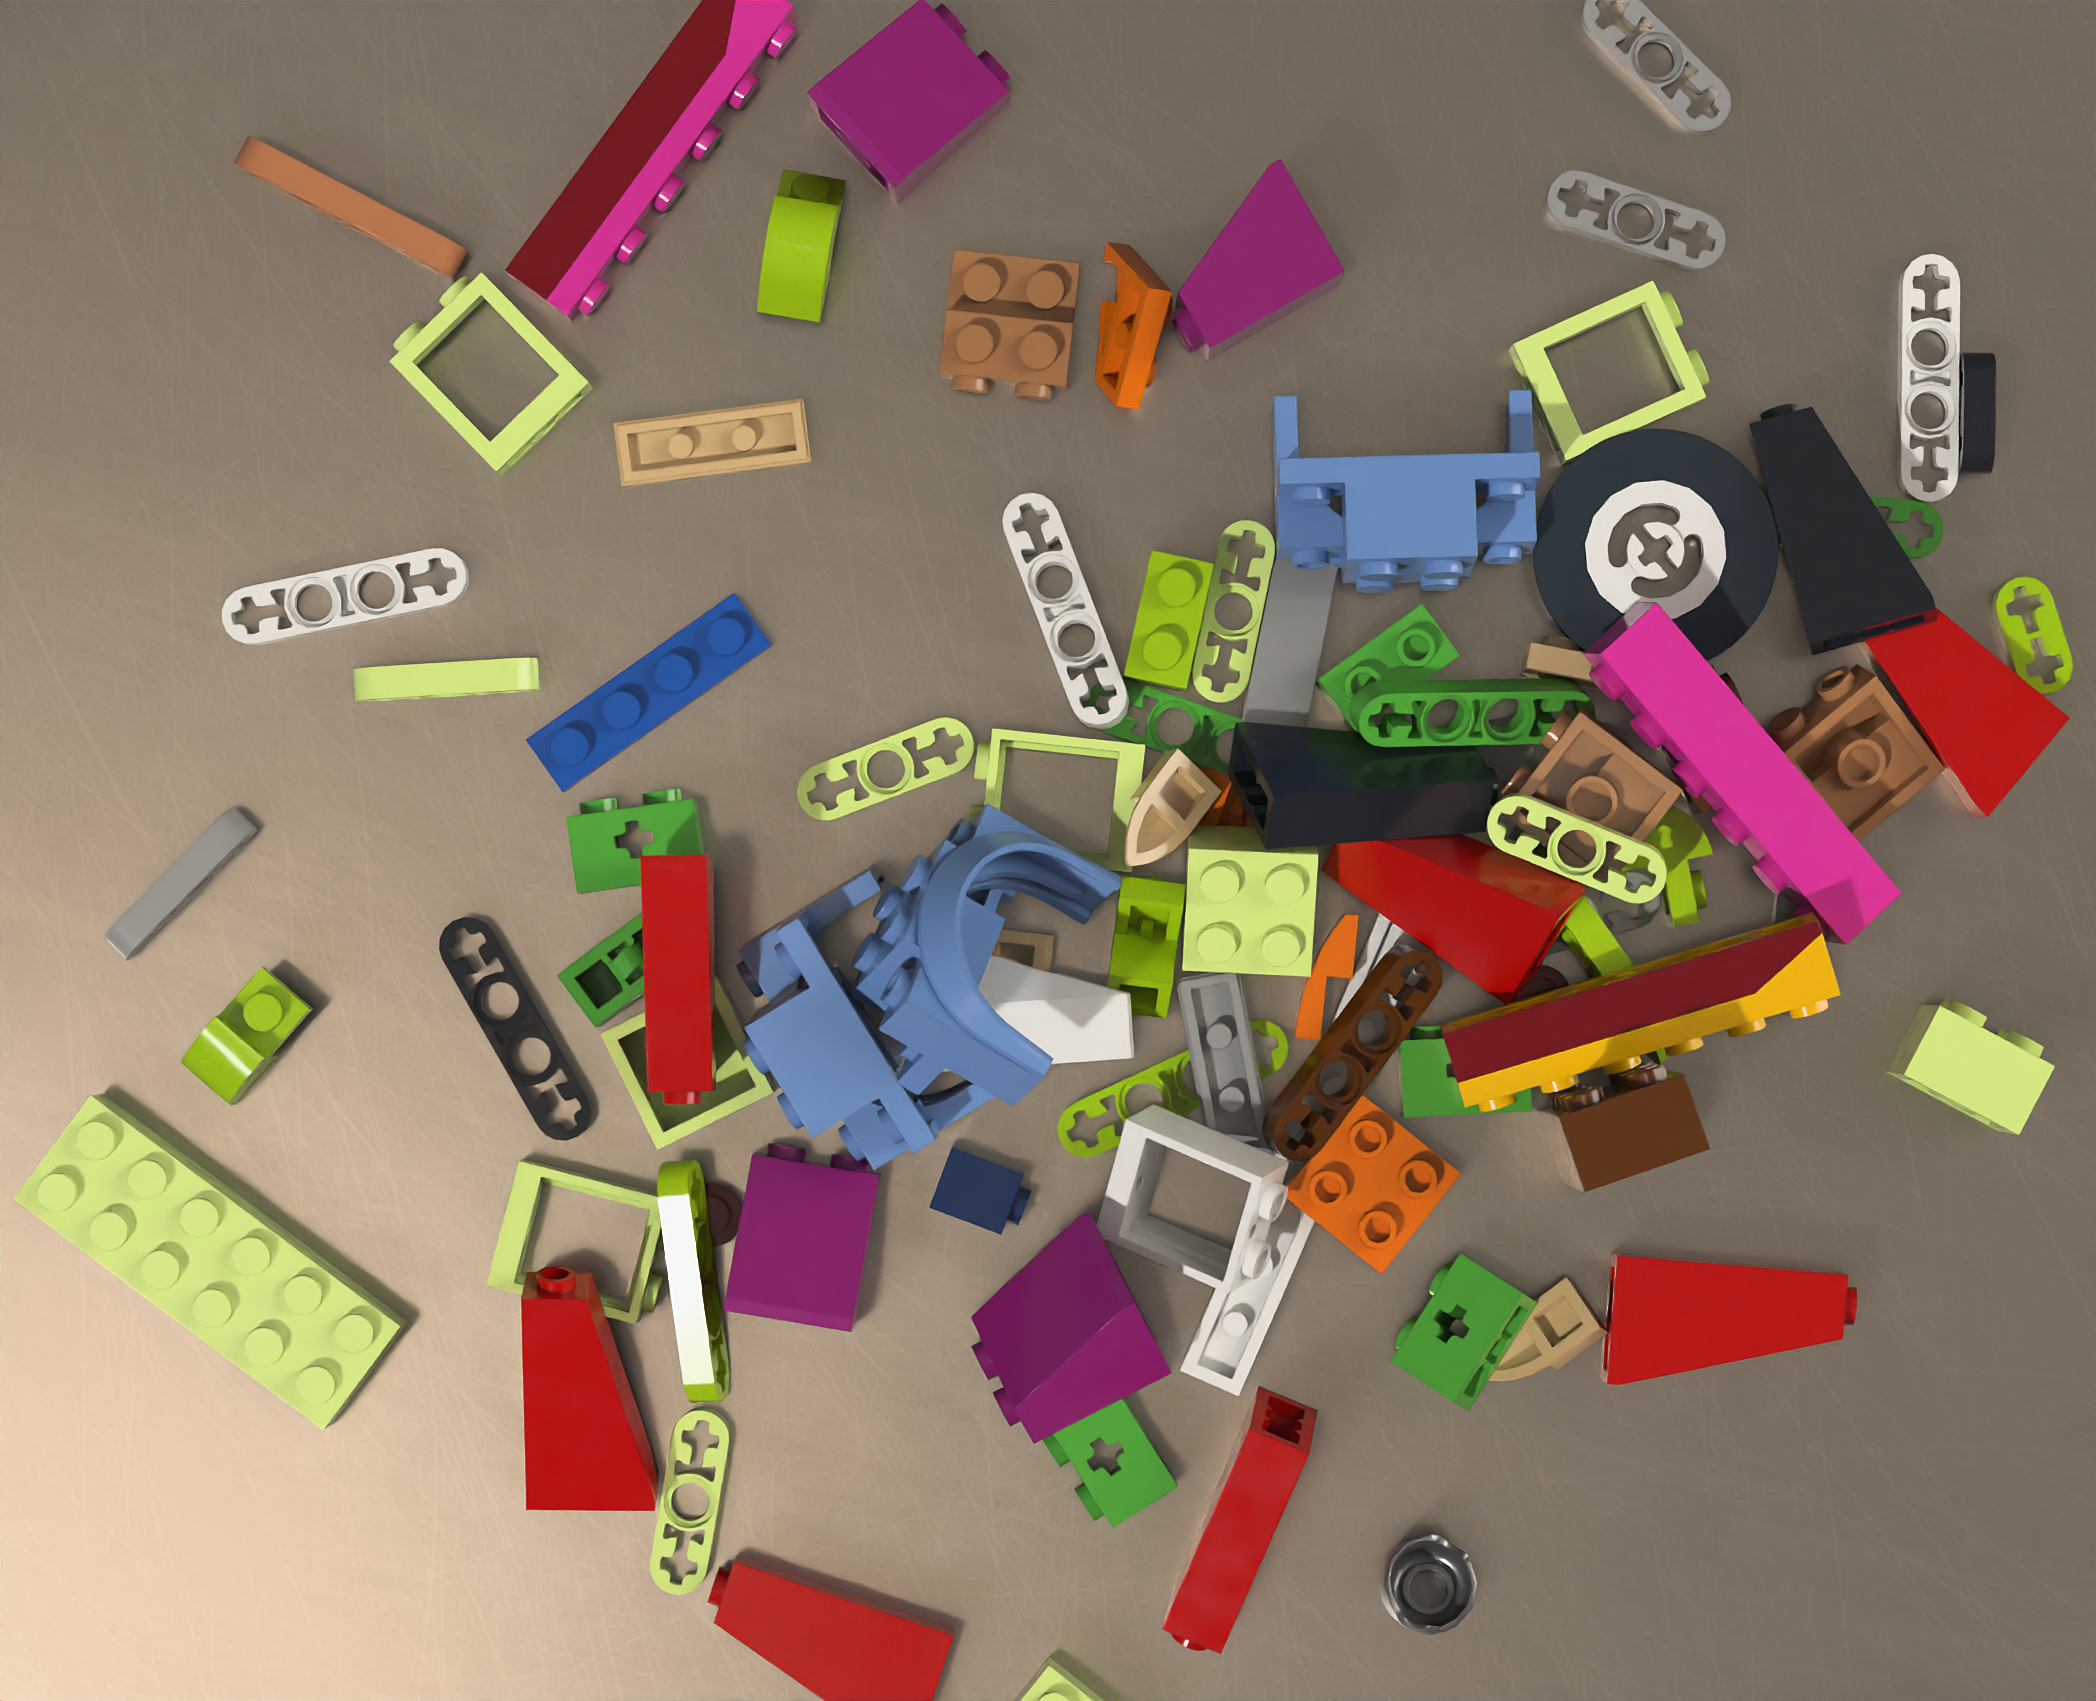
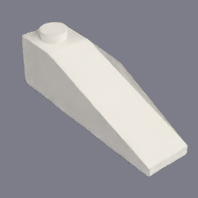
M991 955L978 987L980 992L997 1014L1009 1025L1054 1058L1052 1064L1134 1058L1130 993L1065 974H1055L1017 963L1016 960L1002 956ZM864 1003L863 1008L878 1030L885 1014ZM878 1030L902 1069L906 1058L898 1054L901 1042ZM945 1068L942 1072H947L950 1070Z

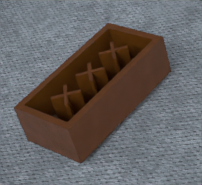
M1641 1061L1640 1065L1632 1069L1608 1074L1611 1084L1604 1087L1590 1086L1589 1083L1584 1084V1082H1580L1569 1088L1548 1093L1551 1105L1537 1110L1561 1182L1583 1192L1710 1149L1685 1074L1668 1071L1664 1065L1658 1066L1657 1063L1651 1065V1062L1644 1063V1061Z

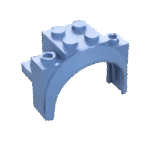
M1531 390L1508 391L1504 453L1321 458L1300 457L1297 396H1274L1272 428L1277 560H1291V567L1296 569L1325 568L1329 566L1330 562L1341 569V583H1356V591L1363 593L1388 592L1395 589L1394 583L1420 582V589L1425 591H1448L1459 588V580L1470 579L1475 562L1482 555L1484 563L1513 564L1522 561V554H1531L1537 542L1535 490L1540 479L1539 452H1534ZM1476 492H1486L1487 500L1476 510ZM1342 495V517L1327 505L1331 502V496Z
M988 803L970 822L960 819L951 830L947 839L927 858L920 854L917 855L905 872L900 887L891 883L880 897L873 912V917L880 921L875 934L871 932L867 935L852 962V966L860 971L850 995L885 1014L878 1030L901 1042L898 1054L906 1059L896 1083L919 1095L947 1068L1011 1106H1014L1045 1077L1054 1058L998 1015L978 988L1005 922L1004 917L995 913L1001 900L1009 903L1017 891L1047 903L1084 925L1090 919L1092 912L1114 890L1117 891L1120 888L1122 877L1046 838Z
M873 864L744 943L738 950L744 961L737 965V969L751 993L756 998L765 994L770 1002L757 1010L745 1025L744 1029L749 1038L743 1041V1046L757 1070L761 1074L771 1071L782 1088L783 1093L777 1096V1100L785 1116L795 1129L805 1125L812 1138L843 1120L845 1125L838 1128L843 1142L857 1161L866 1157L873 1170L908 1149H911L913 1153L935 1141L941 1129L996 1097L968 1080L937 1093L910 1096V1090L896 1083L901 1067L859 999L850 995L852 988L838 966L833 968L830 961L826 960L819 950L818 946L822 944L819 934L825 927L846 911L882 890L880 883L885 880V877L876 864ZM804 978L808 983L806 986H804Z

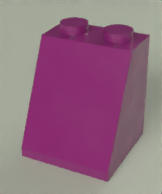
M925 0L917 1L807 92L812 112L898 204L1010 101V91L1003 85L1010 79L1005 69L986 50L978 56L973 53L960 39L967 32L966 28L944 4L941 3L933 9Z
M1281 159L1268 166L1177 293L1175 304L1177 311L1172 313L1174 317L1171 320L1172 325L1187 351L1191 353L1199 348L1206 361L1339 286L1345 270Z
M768 1143L767 1154L758 1152L752 1154L723 1311L852 1332L857 1318L881 1173L868 1171L869 1161L865 1158L857 1161L853 1156L832 1153L829 1165L805 1161V1148Z
M1090 1212L1077 1217L971 1316L982 1340L972 1345V1350L987 1379L990 1380L999 1376L1003 1385L1002 1388L993 1392L994 1397L1009 1426L1011 1427L1021 1422L1034 1444L1171 1374L1162 1352Z

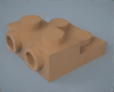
M953 249L939 369L940 378L952 379V390L968 393L987 394L989 393L990 383L1015 386V397L1050 401L1053 397V390L1066 392L1080 263Z
M1856 664L1850 670L1846 666H1841L1828 672L1817 684L1816 690L1820 694L1801 711L1797 707L1782 711L1772 719L1767 727V731L1773 741L1859 842L1943 772L1945 768L1879 679L1859 664Z
M1581 708L1573 719L1565 712L1560 714L1540 740V743L1549 749L1534 770L1523 763L1500 793L1504 796L1511 793L1530 795L1644 842L1683 792L1684 788L1633 750L1632 745ZM1517 806L1512 815L1501 813L1524 832L1541 838L1539 843L1545 848L1548 847L1552 831L1561 822L1547 816L1544 830L1527 821L1529 810L1524 807ZM1571 830L1560 838L1558 852L1566 863L1572 866H1583L1594 858L1596 843L1587 832ZM1607 841L1604 862L1594 873L1595 876L1608 879L1609 866L1620 871L1627 863L1614 858L1615 852L1621 847L1620 845Z

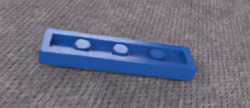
M733 593L527 738L526 741L561 791L566 792L762 654L772 645L739 598Z

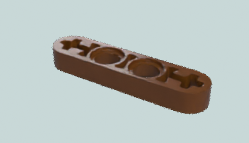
M1400 944L1391 948L1383 955L1268 1110L1263 1120L1262 1132L1265 1142L1272 1150L1292 1161L1308 1160L1322 1150L1437 995L1442 985L1443 972L1439 961L1434 955L1412 944ZM1406 964L1415 967L1414 971L1420 976L1417 984L1414 986L1405 983V978L1400 974ZM1383 991L1391 994L1392 998L1403 1003L1399 1010L1395 1006L1379 999ZM1381 1010L1386 1020L1382 1036L1374 1042L1363 1043L1358 1035V1024L1361 1018L1370 1011ZM1333 1062H1343L1347 1069V1081L1344 1087L1332 1095L1324 1094L1319 1085L1323 1069ZM1306 1095L1326 1107L1321 1114L1302 1101ZM1290 1119L1300 1122V1126L1305 1130L1303 1137L1299 1141L1291 1138L1289 1132L1284 1129Z

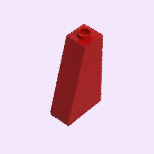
M1936 608L1938 620L1936 622L1856 643L1893 700L1945 768L1943 774L1968 811L1977 818L1988 817L2070 719L1938 608Z
M1463 834L1329 844L1333 848L1321 868L1322 872L1505 1005L1536 975L1587 888L1573 879Z
M708 855L640 856L647 1092H662L663 1104H702L701 1091L716 1090L714 857Z
M1611 1252L1605 1323L1608 1333L1604 1335L1601 1380L1606 1384L1623 1385L1842 1340L1844 1325H1854L1856 1287H1848V1275L1839 1271Z
M549 1266L540 1269L538 1272H526L521 1296L526 1510L655 1511L659 1486V1470L592 1274L575 1272L573 1269L565 1266Z
M1258 1387L1166 1608L1162 1630L1171 1633L1173 1639L1182 1646L1196 1651L1210 1649L1219 1654L1222 1653L1309 1456L1318 1410L1263 1387Z
M737 1555L731 1570L719 1566L707 1603L719 1607L713 1622L824 1701H932L955 1628Z

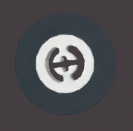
M1654 428L1634 430L1610 437L1592 446L1570 463L1556 479L1544 500L1536 523L1537 542L1533 548V567L1540 596L1558 628L1567 638L1575 642L1582 651L1587 650L1638 602H1657L1704 659L1708 661L1733 646L1755 623L1770 596L1778 565L1777 529L1772 510L1762 488L1749 470L1728 451L1707 439L1683 431ZM1660 505L1673 509L1677 513V523L1668 525L1662 522H1650L1644 524L1642 529L1653 541H1658L1663 537L1669 541L1671 547L1666 551L1665 556L1675 570L1682 564L1685 554L1684 539L1688 536H1694L1700 541L1701 561L1696 576L1685 589L1670 597L1650 599L1635 594L1631 588L1632 581L1636 578L1660 581L1668 577V575L1656 562L1650 563L1646 567L1640 562L1638 557L1644 551V547L1634 533L1630 536L1626 545V563L1623 567H1614L1609 562L1608 543L1613 528L1624 515L1639 507Z

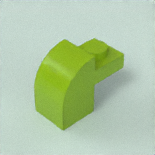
M783 169L777 195H774L767 228L759 282L757 312L820 323L830 279L833 243L844 199L846 180Z
M1671 806L1644 842L1659 850L1665 859L1667 876L1661 891L1667 927H1677L1699 923L1697 909L1707 907L1702 874L1700 870L1690 871L1688 859L1713 855L1710 842L1700 825L1684 811ZM1638 855L1633 864L1627 863L1621 871L1647 867L1649 859Z
M1122 876L1107 987L1130 993L1132 1014L1167 1019L1186 884L1167 882L1164 879L1152 876L1142 878Z
M261 967L220 1015L214 1016L185 1053L181 1064L227 1104L236 1105L276 1059L277 1056L274 1053L311 1012L312 1008L268 969Z

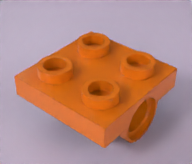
M1362 1095L1322 1150L1313 1158L1305 1160L1285 1186L1288 1187L1287 1200L1378 1273L1382 1274L1456 1182L1461 1173L1367 1097Z

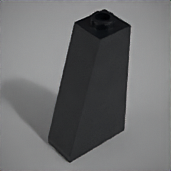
M1785 404L1761 413V421L1750 423L1749 426L1812 655L1938 621L1933 595L1812 406L1798 410L1796 404Z
M1255 722L1235 723L1228 777L1265 849L1485 832L1489 808L1498 799L1496 773L1492 767H1487L1475 745L1380 747L1367 742L1359 732Z

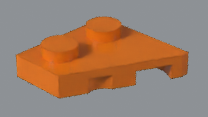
M1107 242L1104 252V263L1114 264L1118 269L1115 302L1101 301L1099 318L1100 342L1096 357L1095 383L1116 407L1140 409L1145 388L1151 386L1156 374L1155 352L1161 330L1168 326L1172 317V290L1131 245Z

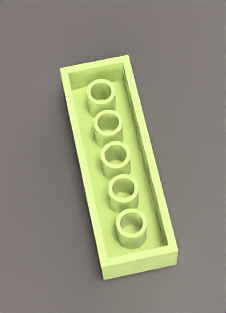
M104 1094L90 1095L14 1197L15 1201L322 1430L334 1423L409 1322Z

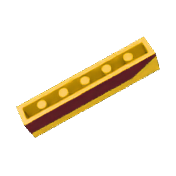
M1811 912L1440 1024L1465 1108L1478 1104L1480 1112H1487L1515 1103L1517 1101L1516 1092L1539 1085L1542 1093L1556 1092L1579 1083L1577 1074L1602 1067L1604 1074L1607 1075L1632 1069L1641 1064L1639 1055L1664 1048L1667 1056L1690 1052L1704 1045L1703 1036L1727 1029L1729 1037L1756 1032L1766 1027L1764 1018L1789 1011L1791 1018L1810 1016L1826 1010L1829 1007L1827 999L1841 994L1819 920Z

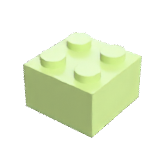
M1196 825L1188 836L1186 889L1182 932V971L1311 977L1319 856L1318 845L1265 849L1254 827Z
M715 977L716 1090L701 1091L702 1104H663L662 1092H647L645 1012L601 1033V1037L657 1150L776 1091L768 1072L761 1074L757 1070L743 1046V1041L749 1038V1035L744 1029L745 1026L721 977Z
M1942 999L1940 1005L1921 1004L1886 1073L1999 1132L2020 1135L2055 1068L2054 1065L2040 1058L2044 1047L2012 1030L2006 1032L1999 1029L1996 1035L1982 1028L1987 1019L1986 1016L1955 1000L1949 1002Z

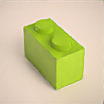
M1151 550L1123 678L1185 693L1213 573V563Z

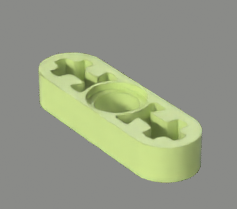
M1241 520L1228 526L1222 533L1217 545L1213 573L1191 672L1192 683L1197 693L1203 699L1212 703L1223 704L1238 698L1247 687L1275 555V542L1270 531L1262 524L1252 520ZM1243 532L1255 534V545L1264 548L1263 558H1252L1246 579H1260L1258 591H1254L1252 588L1241 583H1219L1221 571H1225L1232 576L1235 575L1238 558L1237 554L1228 551L1229 541L1239 542ZM1239 594L1250 603L1252 617L1244 628L1235 631L1227 630L1217 622L1214 614L1215 605L1224 595ZM1208 633H1212L1225 641H1247L1244 654L1234 648L1231 650L1229 669L1239 672V679L1237 683H1227L1223 692L1211 690V679L1202 676L1204 665L1214 666L1220 648V645H1206Z
M505 658L353 669L355 702L506 694L540 690L538 658Z
M948 717L934 719L812 766L799 780L797 787L798 801L802 809L817 820H837L961 772L968 766L973 757V737L969 729L956 719ZM945 728L950 737L958 735L962 737L964 746L956 750V762L946 765L941 756L925 760L922 763L929 771V774L915 778L914 761L908 750L902 745L904 741L916 738V746L919 751L935 743L934 732L939 729ZM881 751H892L898 754L904 762V776L897 785L891 788H880L874 785L868 777V763L872 756ZM857 761L858 779L864 789L870 794L868 798L856 801L855 789L852 788L836 796L838 807L833 810L827 811L822 802L813 804L810 802L808 793L817 788L816 777L826 774L830 782L844 780L850 776L844 770L843 765Z
M1511 793L1503 796L1493 805L1489 813L1487 830L1490 839L1499 849L1630 903H1644L1652 900L1662 891L1667 876L1665 859L1659 850L1648 843L1524 793ZM1517 806L1524 807L1529 810L1527 821L1544 830L1547 816L1561 821L1550 835L1547 855L1533 850L1541 839L1537 836L1522 832L1518 836L1517 841L1507 838L1505 836L1507 826L1498 821L1500 814L1512 815ZM1571 830L1587 832L1596 843L1594 858L1583 866H1572L1566 863L1559 855L1558 842L1565 833ZM1607 841L1621 846L1614 854L1615 859L1633 864L1638 855L1648 858V871L1656 875L1653 883L1642 881L1638 885L1637 890L1630 889L1626 886L1627 875L1623 871L1610 866L1608 879L1595 876L1594 873L1604 862Z
M697 1408L685 1413L674 1426L670 1442L650 1559V1572L655 1583L662 1590L671 1594H686L698 1588L706 1577L710 1564L731 1433L729 1425L723 1416L708 1408ZM698 1420L709 1422V1433L719 1436L718 1446L711 1445L707 1447L702 1467H716L714 1479L697 1471L676 1472L678 1460L687 1465L691 1464L694 1449L693 1443L683 1440L684 1430H694ZM684 1483H695L704 1488L709 1497V1506L704 1515L696 1519H686L676 1513L672 1505V1495L678 1486ZM667 1523L683 1531L705 1530L703 1542L694 1537H691L689 1540L687 1557L690 1561L697 1562L698 1569L697 1572L688 1571L683 1581L671 1579L672 1569L662 1566V1557H672L675 1553L679 1534L670 1536L665 1534Z

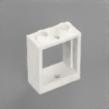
M1153 1104L1126 1119L1097 1227L1103 1239L1230 1294L1250 1280L1258 1279L1266 1268L1271 1254V1245L1266 1243L1271 1222L1278 1218L1287 1199L1288 1187L1282 1183L1289 1162ZM1166 1147L1251 1183L1232 1251L1148 1214Z

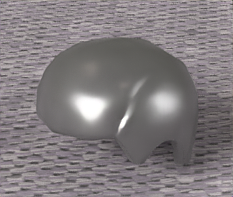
M1427 1534L1403 1541L1385 1560L1379 1580L1382 1601L1389 1614L1400 1625L1416 1633L1435 1635L1457 1627L1473 1609L1478 1585L1467 1553L1451 1542L1441 1538L1439 1534Z

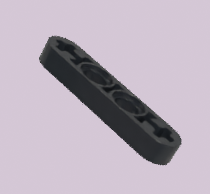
M463 917L452 921L444 928L440 936L439 951L442 960L535 1123L546 1136L554 1140L567 1141L579 1137L589 1128L593 1120L594 1107L591 1098L497 933L487 922L479 918ZM463 928L470 935L479 933L484 935L486 943L482 944L478 950L486 966H491L498 958L504 968L502 972H496L483 977L473 988L469 985L466 976L479 972L469 957L457 959L452 951L460 943L456 933ZM498 982L511 985L519 998L516 1012L510 1018L498 1020L489 1016L483 1006V995L486 989ZM527 1038L542 1040L550 1051L548 1067L537 1075H528L522 1072L517 1067L514 1059L518 1044ZM560 1069L565 1074L567 1082L556 1084L555 1087L565 1101L576 1098L581 1106V1109L574 1114L577 1125L568 1130L563 1122L554 1125L549 1122L547 1114L553 1111L554 1103L547 1091H543L535 1099L529 1089L532 1085L550 1080Z

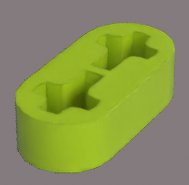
M2028 576L2013 578L2000 585L1994 593L1991 603L1992 616L2009 668L2041 695L2054 693L2063 688L2070 680L2073 671V661L2053 597L2047 586L2038 579ZM2015 588H2020L2024 597L2035 595L2038 601V607L2029 612L2034 629L2033 633L2027 634L2020 615L2009 616L2006 610V604L2015 600L2013 591ZM2037 638L2042 655L2044 657L2055 656L2058 663V668L2049 672L2051 682L2045 685L2040 676L2029 677L2026 672V665L2035 660L2030 640Z

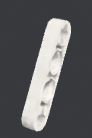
M1936 254L1922 255L1909 263L1901 273L1898 284L1896 477L1898 487L1905 497L1927 504L1936 503L1952 492L1957 483L1959 465L1960 279L1953 263L1945 257ZM1925 267L1933 268V274L1936 279L1945 280V289L1939 290L1934 294L1933 313L1945 310L1947 312V322L1932 317L1915 322L1911 321V310L1917 313L1925 310L1924 290L1913 288L1912 283L1913 279H1917L1924 274ZM1919 331H1935L1945 341V356L1937 365L1928 366L1921 364L1913 356L1911 343L1913 337ZM1919 394H1933L1943 402L1946 413L1939 427L1934 429L1921 428L1912 419L1910 412L1911 404ZM1910 437L1922 441L1934 440L1940 437L1945 438V449L1938 446L1932 448V467L1937 470H1943L1944 479L1934 483L1930 493L1923 491L1922 481L1912 480L1911 470L1922 466L1924 446L1911 449Z
M1032 492L1021 494L1011 500L1005 508L1002 518L1003 529L1074 713L1084 725L1097 730L1112 728L1120 723L1127 714L1130 703L1128 691L1064 524L1053 502L1047 497ZM1034 509L1038 517L1049 515V520L1041 524V531L1049 550L1059 542L1062 544L1063 549L1061 551L1044 552L1027 564L1024 559L1025 555H1037V552L1027 531L1016 533L1015 528L1024 523L1022 513L1026 510ZM1049 566H1063L1072 574L1073 581L1070 590L1061 598L1051 599L1044 597L1037 590L1038 576L1042 570ZM1077 623L1087 625L1095 634L1094 646L1090 652L1081 657H1071L1063 653L1059 646V639L1064 629ZM1102 659H1106L1108 664L1106 668L1094 669L1102 688L1105 691L1116 690L1117 696L1108 700L1110 711L1099 715L1094 706L1083 708L1082 702L1087 701L1091 697V692L1083 673L1073 681L1070 679L1069 673L1072 671L1089 670Z
M431 548L252 585L234 591L226 599L222 608V623L226 632L233 639L247 645H263L447 607L458 602L465 595L469 585V571L465 562L454 552L444 548ZM441 560L446 569L456 570L457 579L447 582L448 593L438 595L436 589L428 585L412 588L418 600L406 604L407 585L399 571L400 566L411 564L410 576L412 578L430 574L432 572L431 562ZM374 572L387 574L395 586V594L392 601L380 609L367 607L359 595V587L362 580ZM311 585L325 587L332 597L331 611L320 621L310 622L305 620L297 609L299 594ZM285 590L284 608L289 620L293 624L291 628L281 630L282 617L279 616L259 621L260 632L251 634L248 626L236 623V614H241L245 611L246 600L253 598L255 605L260 608L279 606V602L274 594L275 592Z

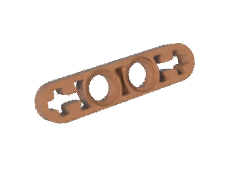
M251 136L247 137L233 163L242 171L448 278L454 279L468 252L467 249L445 236Z

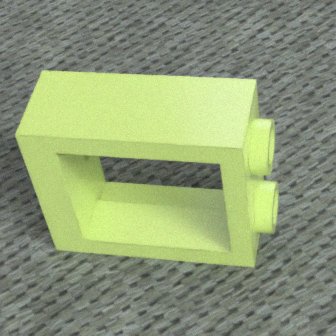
M481 272L473 281L467 275L456 281L439 300L444 309L427 325L418 320L407 328L393 344L398 353L389 362L487 463L503 477L593 387ZM484 299L559 375L492 441H489L416 366Z
M1654 280L1514 343L1508 350L1526 390H1531L1533 406L1560 465L1575 460L1586 450L1605 439L1621 433L1641 430L1694 406L1706 398L1702 386L1710 383L1703 361L1695 348L1685 351L1675 329L1683 325L1677 304L1668 290L1659 294ZM1642 306L1680 392L1583 435L1545 353V349Z
M992 728L991 742L978 741L974 779L987 780L984 806L988 803L1000 810L1007 748L1117 760L1107 854L1083 851L1074 852L1110 871L1132 873V866L1129 867L1125 863V840L1130 817L1136 805L1130 798L1142 782L1145 754L1144 744ZM971 804L969 822L984 806Z
M528 1159L519 1160L486 1286L522 1295L526 1274L521 1273L543 1186L544 1183L650 1210L627 1300L598 1294L606 1317L637 1324L641 1319L642 1311L654 1313L663 1276L654 1274L653 1269L658 1250H665L658 1194Z

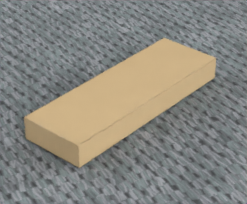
M803 399L613 423L622 488L812 464Z

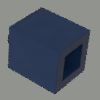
M952 1146L929 1208L1001 1235L1006 1221L1017 1226L1019 1225L1031 1189L1020 1186L1024 1172Z

